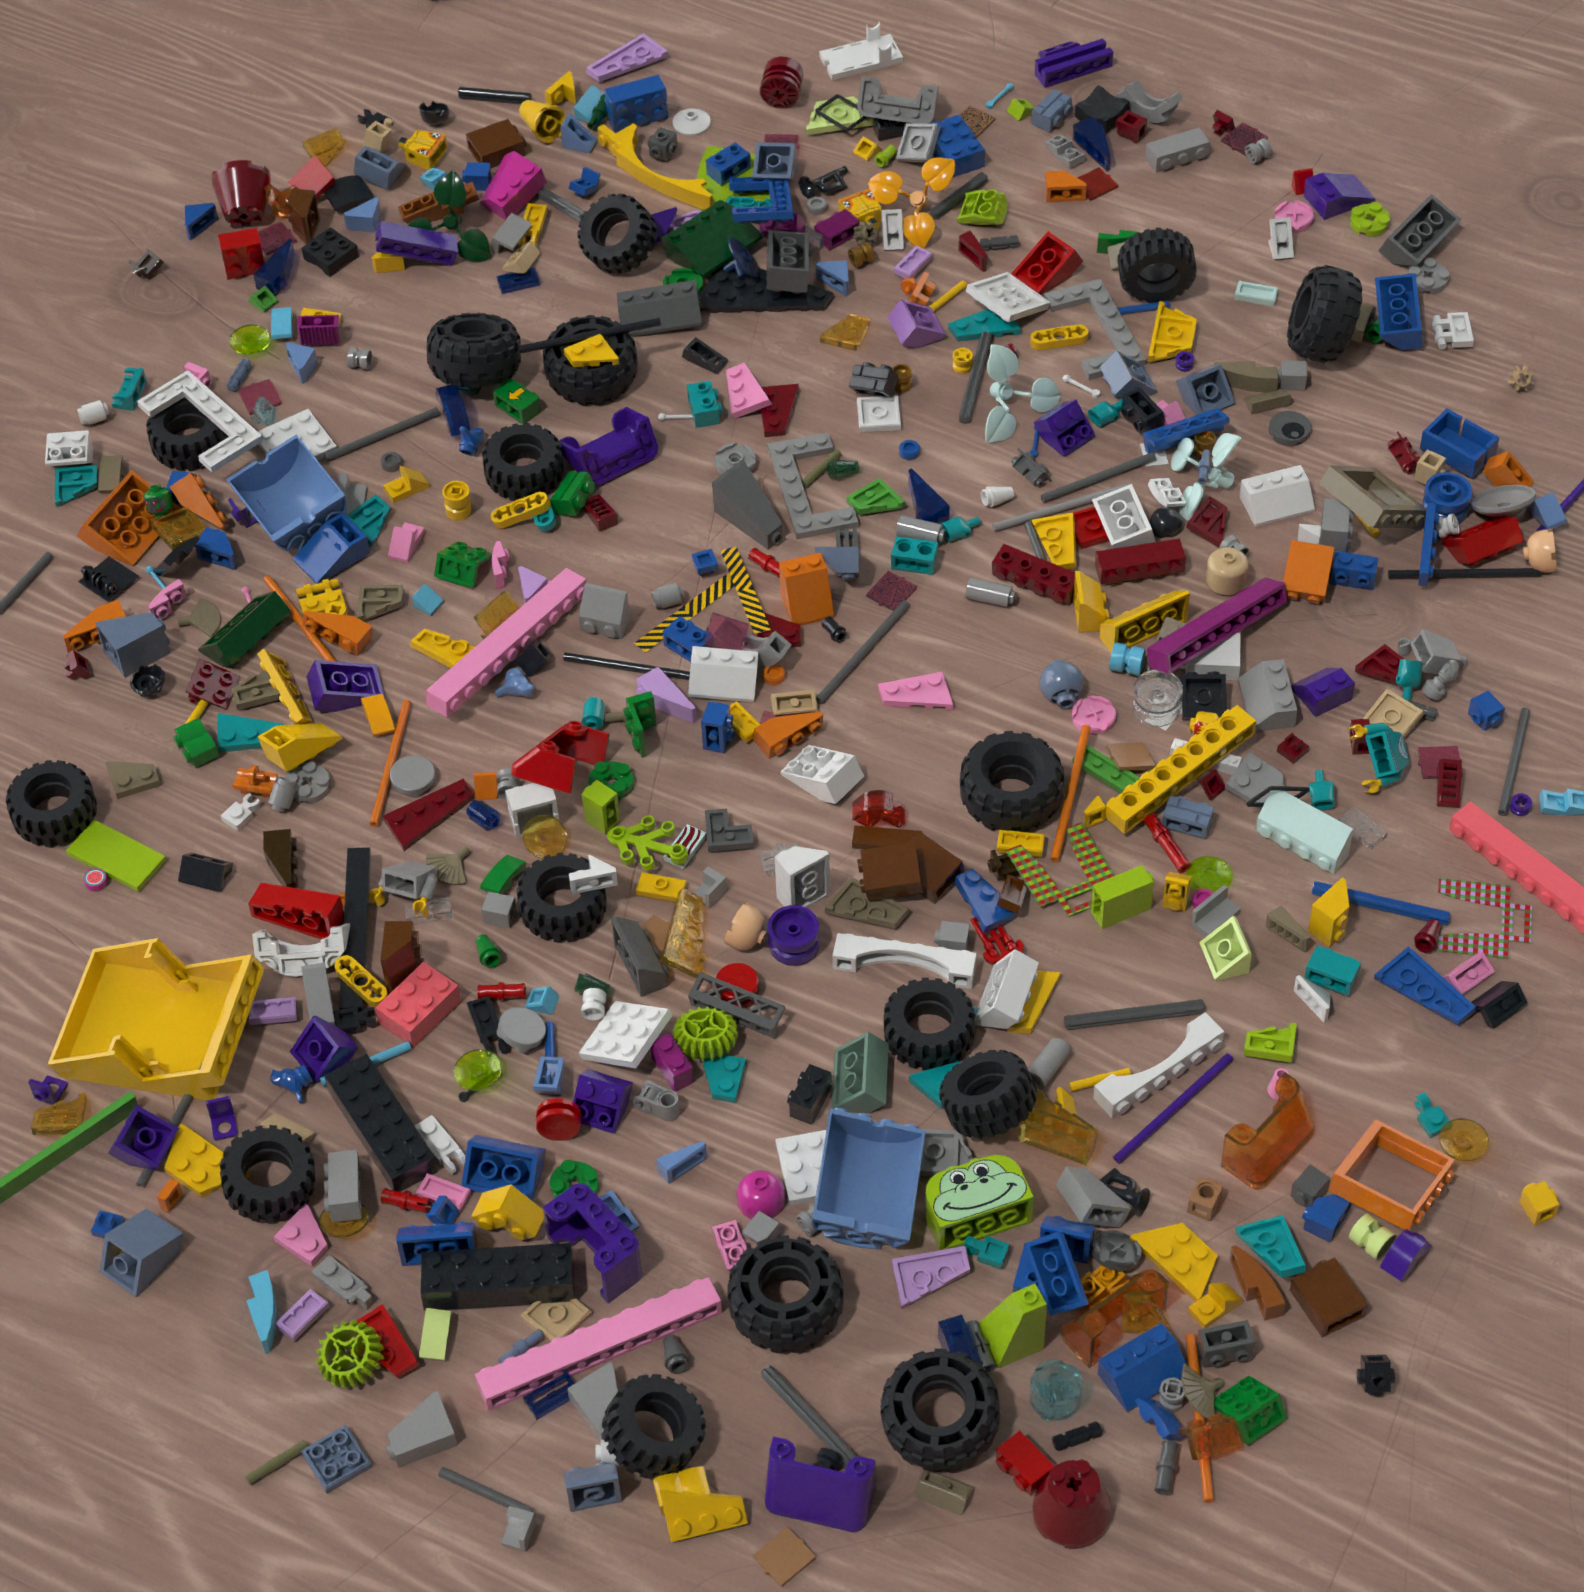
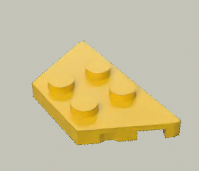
M1159 301L1148 362L1176 357L1178 353L1183 351L1191 353L1197 319L1190 315H1185L1178 309L1173 311L1165 307L1164 302Z
M181 1123L164 1169L168 1175L202 1198L212 1194L215 1190L222 1189L220 1162L224 1157L223 1152ZM250 1170L245 1174L246 1179L251 1176Z
M1184 1223L1148 1230L1130 1236L1133 1242L1135 1240L1138 1242L1142 1253L1194 1302L1202 1298L1211 1272L1217 1262L1218 1255Z

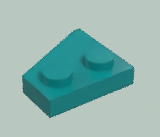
M723 1055L722 1058L714 1057L713 1061L710 1058H706L704 1061L701 1059L712 1099L736 1103L746 1066V1058Z

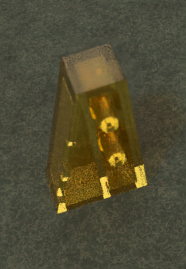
M1038 1088L1036 1092L1037 1100L1032 1112H1029L1025 1121L1022 1120L1020 1123L1018 1141L1087 1166L1095 1150L1098 1129L1075 1113L1071 1115L1062 1109V1104L1057 1101L1052 1102Z

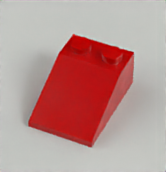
M1047 231L1011 275L1042 295L1070 277L1083 260L1075 249Z

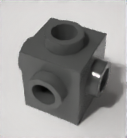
M659 127L648 140L650 156L667 161L676 152L678 147L677 132Z

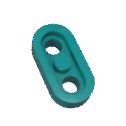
M552 504L546 512L533 517L540 531H549L557 523Z

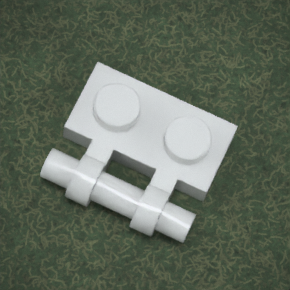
M1468 312L1447 313L1446 319H1441L1439 315L1433 316L1432 330L1436 334L1434 339L1440 350L1447 347V342L1452 343V348L1473 347L1474 339ZM1449 329V332H1443V330Z

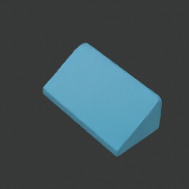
M591 85L574 106L575 118L589 122L592 117L593 108L597 106L600 96L604 93Z

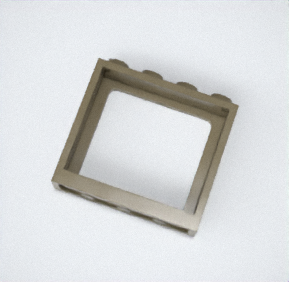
M1329 466L1319 482L1322 487L1373 528H1418L1425 522L1427 508L1376 467ZM1364 489L1370 490L1373 494H1375L1387 505L1380 503L1376 498H1374Z

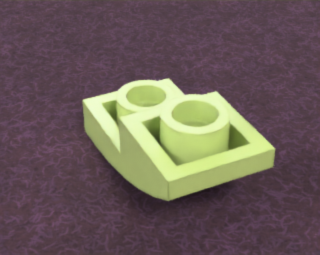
M426 1308L419 1358L444 1361L451 1311Z

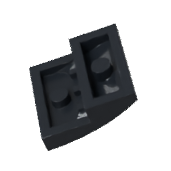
M357 175L336 179L337 181L324 193L335 212H347L353 209L355 205H361L374 198L362 178Z
M195 536L181 543L157 565L153 572L161 576L171 567L173 562L179 565L191 553L200 538Z

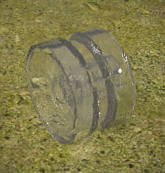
M1158 670L1147 671L1140 675L1134 683L1133 713L1135 717L1143 724L1151 727H1163L1176 721L1181 713L1183 685L1179 678L1173 673L1167 674Z

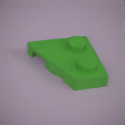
M881 478L846 497L847 504L850 507H854V510L859 515L905 507V501Z

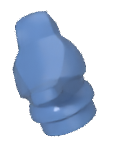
M512 668L506 672L505 683L495 691L497 697L504 695L529 697L533 689H535V685L530 684L522 670Z

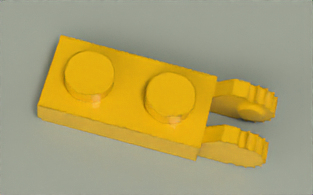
M527 204L523 219L531 222V227L518 243L519 247L525 244L526 236H532L530 241L537 246L538 237H540L548 211L547 205Z

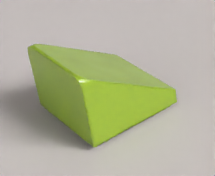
M1012 99L1007 112L1020 121L1030 116L1035 107L1025 99Z

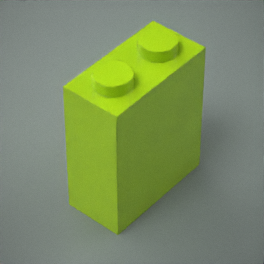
M1143 865L1093 885L1091 913L1101 929L1151 909L1155 881L1152 874L1147 872Z

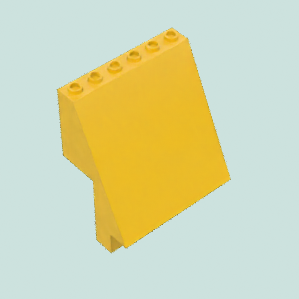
M159 938L93 949L48 1065L60 1077L181 1097L184 1094H190L194 1099L206 1101L216 1099L220 1086H223L265 967L252 954L185 965Z

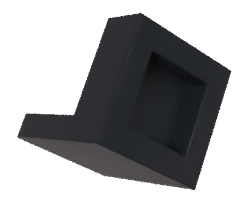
M538 639L514 661L527 676H530L553 655Z

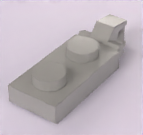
M330 1255L311 1271L312 1276L345 1303L353 1304L356 1301L366 1310L373 1304L372 1296L367 1292L368 1287L364 1282Z

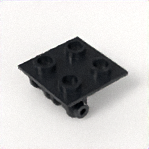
M108 556L94 569L90 565L83 566L81 569L83 578L78 582L109 602L135 581L139 575Z

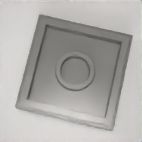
M906 123L896 160L899 162H927L929 159H932L941 126L938 124Z

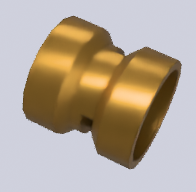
M868 242L861 244L859 248L853 247L848 250L849 260L855 268L862 266L864 262L869 263L875 260L873 248Z
M905 364L895 365L892 370L899 376L895 392H908L912 387V370Z
M1207 430L1195 434L1193 452L1196 457L1201 459L1203 450L1211 452L1210 458L1213 456L1212 450L1215 445L1216 436L1212 431Z

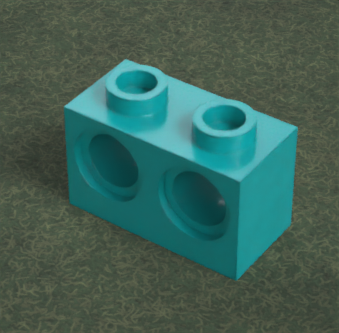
M896 536L891 553V569L933 575L938 558V542Z

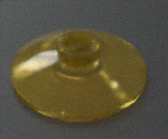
M535 816L526 823L523 829V843L529 853L537 858L543 859L547 855L556 856V853H562L566 847L567 833L565 827L553 816ZM540 836H544L546 838L545 843L540 841Z
M1458 1118L1447 1122L1442 1127L1439 1142L1441 1148L1448 1156L1458 1161L1469 1162L1481 1158L1486 1153L1489 1146V1137L1486 1130L1479 1123L1466 1118Z
M361 1203V1219L332 1222L330 1213H326L324 1209L320 1215L319 1223L321 1229L327 1235L344 1238L355 1235L363 1230L368 1223L369 1213L367 1208Z

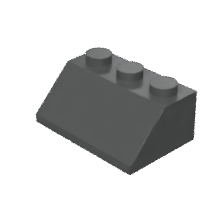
M616 916L612 917L611 925L614 946L640 996L643 997L666 988V977H669L665 964H660L659 962L660 958L656 947H651L647 930H642L637 921Z

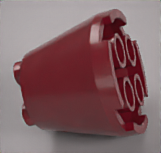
M235 160L222 164V168L213 171L211 175L212 186L224 218L230 223L231 228L238 229L242 225L249 224L255 227L260 226L264 218L271 184L269 169L265 165L261 167L254 165L250 160Z
M1083 1459L1064 1461L1053 1467L1036 1491L1033 1499L1032 1515L1039 1533L1045 1539L1048 1538L1057 1544L1065 1546L1064 1548L1080 1549L1094 1544L1102 1538V1534L1106 1531L1111 1521L1112 1506L1110 1497L1098 1473L1090 1466L1088 1461Z

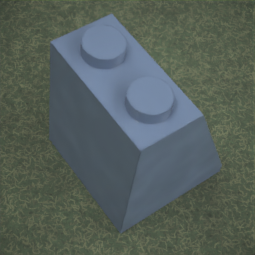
M152 612L95 623L104 653L124 678L137 672L141 665L144 667L170 654L168 647L170 641L164 632L166 626L161 618L157 619Z
M146 1208L105 1234L99 1272L137 1297L180 1252L183 1233Z

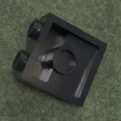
M1212 671L1207 674L1186 672L1184 675H1181L1180 701L1182 720L1195 718L1199 711L1216 713L1219 718L1227 710L1226 674Z

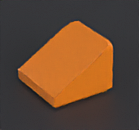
M496 772L474 773L476 800L497 799L498 781Z

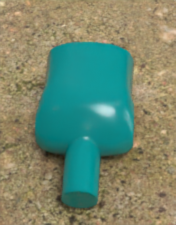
M1122 400L1113 405L1106 401L1100 402L1088 410V417L1098 427L1114 422L1119 418L1118 411L1122 408Z
M956 516L940 524L946 530L945 539L951 542L957 539L968 538L972 533L971 528L981 525L979 517L966 521L961 516Z
M1400 659L1396 683L1403 687L1402 698L1407 701L1411 700L1412 688H1417L1421 684L1422 661Z
M1316 770V782L1308 785L1310 788L1311 805L1320 811L1332 809L1335 807L1334 783L1332 781H1325L1323 770Z

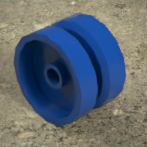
M1451 472L1435 474L1426 482L1422 505L1427 508V503H1435V512L1439 513V517L1446 518L1449 514H1454L1458 524H1461L1467 518L1472 496L1471 484L1459 474Z

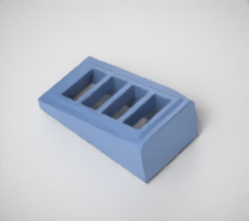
M701 1141L656 1159L658 1173L668 1184L673 1182L707 1158L705 1142Z

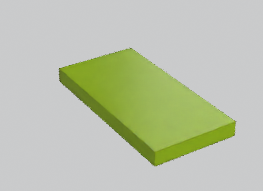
M93 820L66 850L67 856L92 869L100 868L104 870L106 876L137 892L146 885L167 861L166 857L159 852L96 820Z

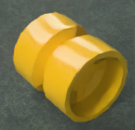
M462 481L447 483L442 489L447 517L455 521L467 519L472 513L469 486Z

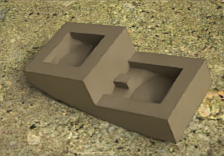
M123 455L101 457L99 493H111L121 482V476H123Z

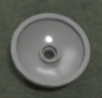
M1503 485L1477 493L1471 498L1470 502L1472 509L1480 514L1496 518L1512 517V515L1518 514L1530 506L1535 500L1536 494L1535 490L1529 486Z

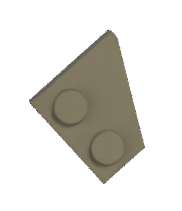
M360 585L357 618L366 621L402 607L403 585Z
M263 670L258 675L252 674L244 682L232 688L237 710L280 700L279 691L271 685L269 681L271 677Z
M105 762L117 799L161 786L154 764Z

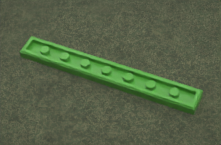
M131 1091L2 1177L0 1179V1204L128 1118L134 1107L138 1105L136 1096Z

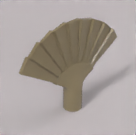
M200 598L189 616L180 617L177 620L179 626L193 625L211 637L219 628L220 614L213 603Z
M463 846L455 854L427 853L426 863L427 865H433L437 869L436 877L440 882L452 885L465 884L462 859L470 853V850Z
M1184 1364L1182 1383L1186 1393L1185 1396L1200 1416L1214 1422V1391L1223 1387V1380L1217 1377L1208 1381Z

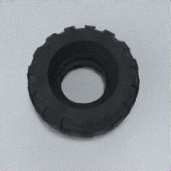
M1325 265L1311 269L1304 277L1291 308L1287 330L1288 345L1298 356L1325 363L1327 361H1335L1344 353L1354 334L1362 304V285L1352 272Z
M485 313L451 315L446 319L439 320L431 327L430 333L427 336V363L433 375L448 385L478 388L501 384L516 374L521 363L519 345H521L520 335L516 327L509 320L498 315Z
M586 315V317H575L567 323L563 322L558 325L557 329L551 332L547 340L620 326L622 324L618 321L613 322L605 316L595 317L594 315ZM629 332L603 337L619 358V364L612 365V362H600V366L573 367L564 355V348L576 343L543 349L544 371L546 380H549L550 387L558 395L563 396L565 400L569 402L575 401L580 405H599L605 401L617 399L620 393L624 394L629 389L637 374V350L635 341Z
M1004 731L1003 734L999 735L993 733L988 735L984 741H978L970 749L967 757H964L960 772L961 800L963 805H966L968 813L977 822L982 821L984 827L990 830L995 828L998 830L1028 832L1034 826L1038 828L1045 824L1048 818H1051L1059 809L1064 791V768L1061 766V760L1053 748H1049V745L1043 739L1033 738L1030 733L1026 732L1020 734L1013 733V731ZM1005 779H1017L1027 783L1030 787L1026 790L1012 792L1000 790L993 785Z
M778 1235V1239L770 1241L769 1238L759 1241L755 1248L749 1247L740 1255V1261L733 1265L727 1286L728 1306L737 1330L742 1336L750 1338L752 1344L762 1349L765 1347L771 1348V1352L783 1354V1350H793V1353L805 1350V1347L808 1345L814 1347L824 1340L825 1334L829 1335L838 1324V1318L842 1314L844 1303L843 1280L836 1261L829 1257V1253L818 1244L813 1246L810 1240L802 1237L789 1239V1235ZM782 1278L796 1279L805 1284L809 1289L805 1296L792 1303H777L769 1300L762 1293L768 1284Z
M935 1348L933 1352L925 1353L921 1351L913 1354V1358L905 1362L902 1361L895 1368V1372L887 1379L883 1388L881 1419L890 1445L894 1451H897L902 1456L903 1460L912 1466L913 1464L920 1466L926 1471L946 1470V1472L957 1471L958 1467L969 1466L976 1462L978 1457L990 1448L999 1428L1000 1401L993 1379H991L986 1369L979 1362L973 1361L967 1354L960 1351L954 1353L947 1351L946 1348ZM935 1389L951 1390L963 1399L965 1404L964 1413L955 1423L949 1426H929L923 1423L916 1414V1404L924 1394Z

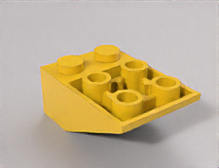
M322 723L278 725L258 736L266 758L286 772L296 769L301 763L308 759H313L318 753L326 748L333 747L336 742L343 739L341 735Z

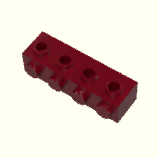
M1180 539L1096 551L1095 568L1101 585L1185 572L1186 556Z
M1006 544L1002 545L992 561V575L1000 580L1009 581L1017 587H1024L1037 595L1046 596L1057 603H1063L1068 606L1074 599L1075 572Z

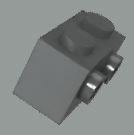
M1248 1320L1198 1330L1197 1349L1203 1367H1218L1226 1362L1235 1360L1242 1362L1253 1357L1255 1340Z

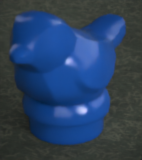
M461 426L459 429L461 432L459 452L474 456L483 440L484 430L482 428L468 430Z
M304 1065L296 1066L293 1070L286 1068L282 1071H276L273 1069L270 1076V1081L273 1085L283 1087L295 1094L300 1104L303 1103L302 1088L307 1087L313 1081Z

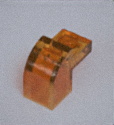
M272 184L265 187L267 193L266 200L276 217L288 218L289 209L286 208V197L290 195L292 188L299 189L294 184L283 192L277 190Z

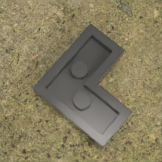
M727 809L705 810L708 852L754 848L752 825L729 826Z

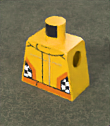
M421 130L415 131L410 139L401 137L398 143V147L405 151L406 161L426 171L435 167L448 150L445 134Z
M871 189L838 200V212L847 209L854 217L859 219L860 223L866 221L867 224L873 223L876 230L880 228V223L882 222L881 206L873 197Z

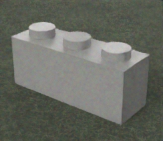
M1196 128L1147 143L1146 159L1155 172H1160L1208 157L1210 142L1201 129Z
M348 1150L328 1153V1163H324L325 1178H328V1180L324 1181L325 1195H328V1198H324L325 1212L330 1213L332 1222L361 1219V1166L358 1151Z

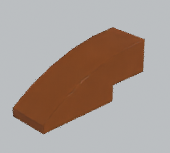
M1237 1245L1232 1246L1230 1261L1246 1301L1256 1299L1264 1321L1284 1316L1286 1303L1271 1276L1247 1252Z

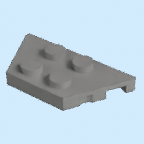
M923 1129L926 1131L919 1176H934L948 1167L960 1166L972 1160V1153L964 1144L962 1135L956 1130Z

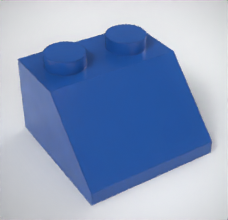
M1046 1215L1041 1223L1040 1237L1062 1230L1073 1261L1088 1264L1095 1235V1226L1065 1220L1060 1216L1052 1217Z

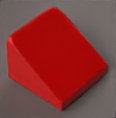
M1312 168L1293 171L1291 186L1295 195L1304 194L1306 178L1313 176Z

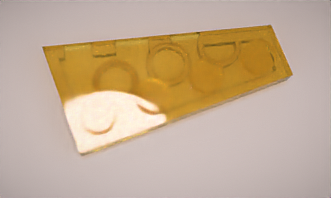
M684 888L677 895L660 961L697 979L700 972L705 973V969H703L705 952L702 951L704 932H702L701 928L703 923V898Z

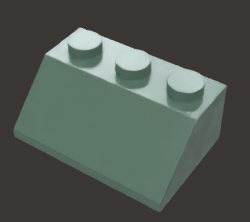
M867 1032L835 1049L831 1109L843 1108L853 1113H870L886 1105L889 1043Z

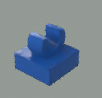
M712 549L691 554L698 575L703 576L707 572L712 574L715 570H719L718 562Z
M439 1195L436 1202L432 1203V1209L425 1216L431 1223L452 1224L459 1210L447 1196Z
M100 1210L91 1229L92 1236L105 1238L106 1233L125 1222L124 1217Z

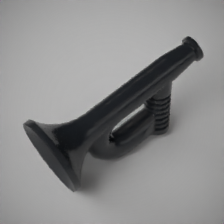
M842 166V168L829 172L817 179L802 176L799 179L800 191L809 199L815 196L816 188L828 194L838 190L844 191L847 189V185L841 175L848 173V169L846 166ZM833 179L836 181L835 184L825 185L826 182Z
M1113 1168L1100 1179L1117 1196L1133 1207L1136 1216L1140 1217L1144 1213L1150 1199V1190L1148 1188L1136 1192L1137 1184L1134 1179L1120 1174L1116 1168ZM1114 1181L1125 1185L1127 1188L1120 1189L1109 1184Z

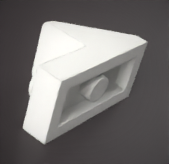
M902 209L881 210L884 250L904 249Z
M1291 217L1269 219L1271 240H1268L1273 259L1293 258Z
M588 855L590 869L569 873L572 895L618 885L616 868L591 855Z

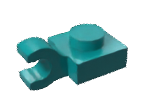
M1425 1092L1416 1096L1418 1101L1414 1102V1105L1421 1113L1418 1115L1417 1120L1429 1138L1451 1129L1452 1123L1440 1106L1433 1108Z
M967 1236L964 1242L968 1255L978 1254V1262L1001 1269L1009 1249L1008 1243L988 1236L985 1237L984 1242Z

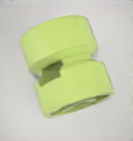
M1367 1213L1356 1222L1348 1238L1360 1248L1365 1246L1366 1253L1375 1260H1380L1387 1254L1397 1235L1386 1226L1380 1227V1222Z

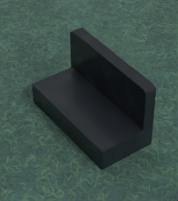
M193 852L182 855L178 881L219 892L222 890L224 874L232 872L233 862Z
M1500 981L1471 1001L1476 1010H1480L1487 1027L1496 1026L1528 1003L1519 983Z

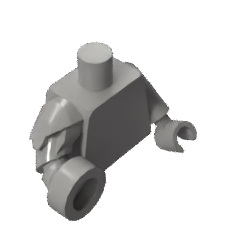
M1422 629L1417 637H1413L1411 641L1407 638H1401L1398 641L1400 655H1408L1410 647H1412L1417 661H1422V672L1438 674L1434 679H1428L1423 685L1422 690L1429 698L1441 700L1446 693L1445 683L1450 680L1455 682L1459 668H1463L1466 664V657L1458 653L1452 640Z

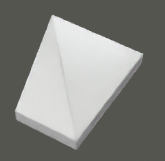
M1297 976L1295 978L1294 992L1323 1023L1326 1022L1329 1015L1331 993L1304 977Z

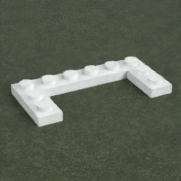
M188 370L137 401L139 408L149 417H153L185 397L229 436L228 438L198 456L199 461L212 473L263 441L262 435Z

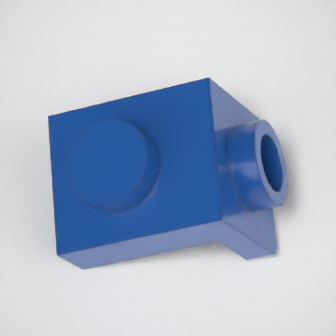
M585 167L582 169L581 178L570 182L569 189L576 192V195L583 197L597 192L601 174Z

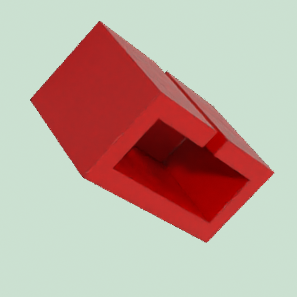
M1020 1430L996 1448V1464L999 1469L1004 1473L1008 1472L1011 1477L1014 1476L1013 1481L1017 1488L1021 1491L1025 1490L1030 1496L1036 1493L1049 1475L1050 1470L1055 1467Z

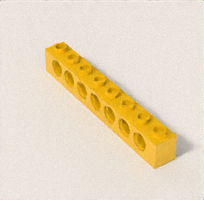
M1238 705L1231 710H1226L1218 720L1210 722L1205 730L1193 735L1188 743L1176 748L1171 756L1159 761L1155 768L1150 772H1145L1133 785H1128L1117 797H1112L1106 804V819L1123 834H1126L1148 815L1165 804L1170 796L1178 794L1251 738L1256 731V720Z

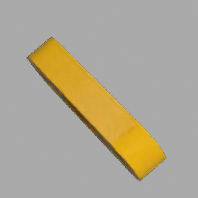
M1081 324L1037 330L1030 336V345L1035 350L1081 345L1088 341L1089 330ZM1057 335H1061L1065 338L1059 340L1054 337Z
M537 492L496 508L491 513L490 518L497 528H506L546 512L550 508L551 502L544 492ZM525 507L522 513H516L519 508Z
M344 955L335 961V970L338 977L370 1006L376 1008L388 996L385 986L353 957ZM350 965L352 975L346 968L342 969V966L348 967ZM360 977L368 979L367 983L363 986L355 984V981ZM372 988L373 992H375L377 995L381 994V997L373 998V994L370 991V989Z

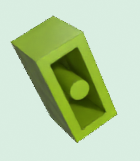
M598 780L584 789L582 802L585 822L606 835L620 821L617 793Z

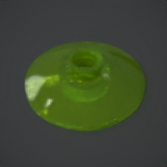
M244 325L237 328L231 334L230 346L235 352L240 354H256L268 346L270 334L267 329L260 325Z
M1203 856L1191 862V868L1186 873V875L1192 876L1191 887L1194 890L1208 889L1213 893L1223 885L1229 887L1233 879L1232 869L1228 863L1214 856Z
M476 1049L463 1054L454 1066L456 1082L462 1088L471 1091L490 1087L498 1080L501 1074L499 1058L493 1052L484 1049Z

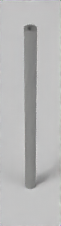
M1130 483L993 523L992 527L995 532L1032 521L1033 519L1093 502L1092 499L1130 485Z

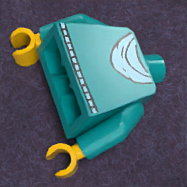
M1386 723L1369 724L1364 727L1356 724L1349 727L1347 730L1353 729L1356 735L1349 737L1350 740L1358 739L1364 734L1366 735L1367 746L1375 775L1378 779L1364 780L1362 785L1370 784V789L1364 793H1376L1379 790V786L1383 788L1399 781L1404 767L1409 764L1407 746L1404 743L1401 732L1393 731Z

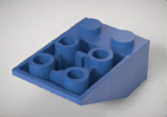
M341 513L325 522L295 555L293 561L316 584L321 583L322 580L330 578L370 554L367 536Z

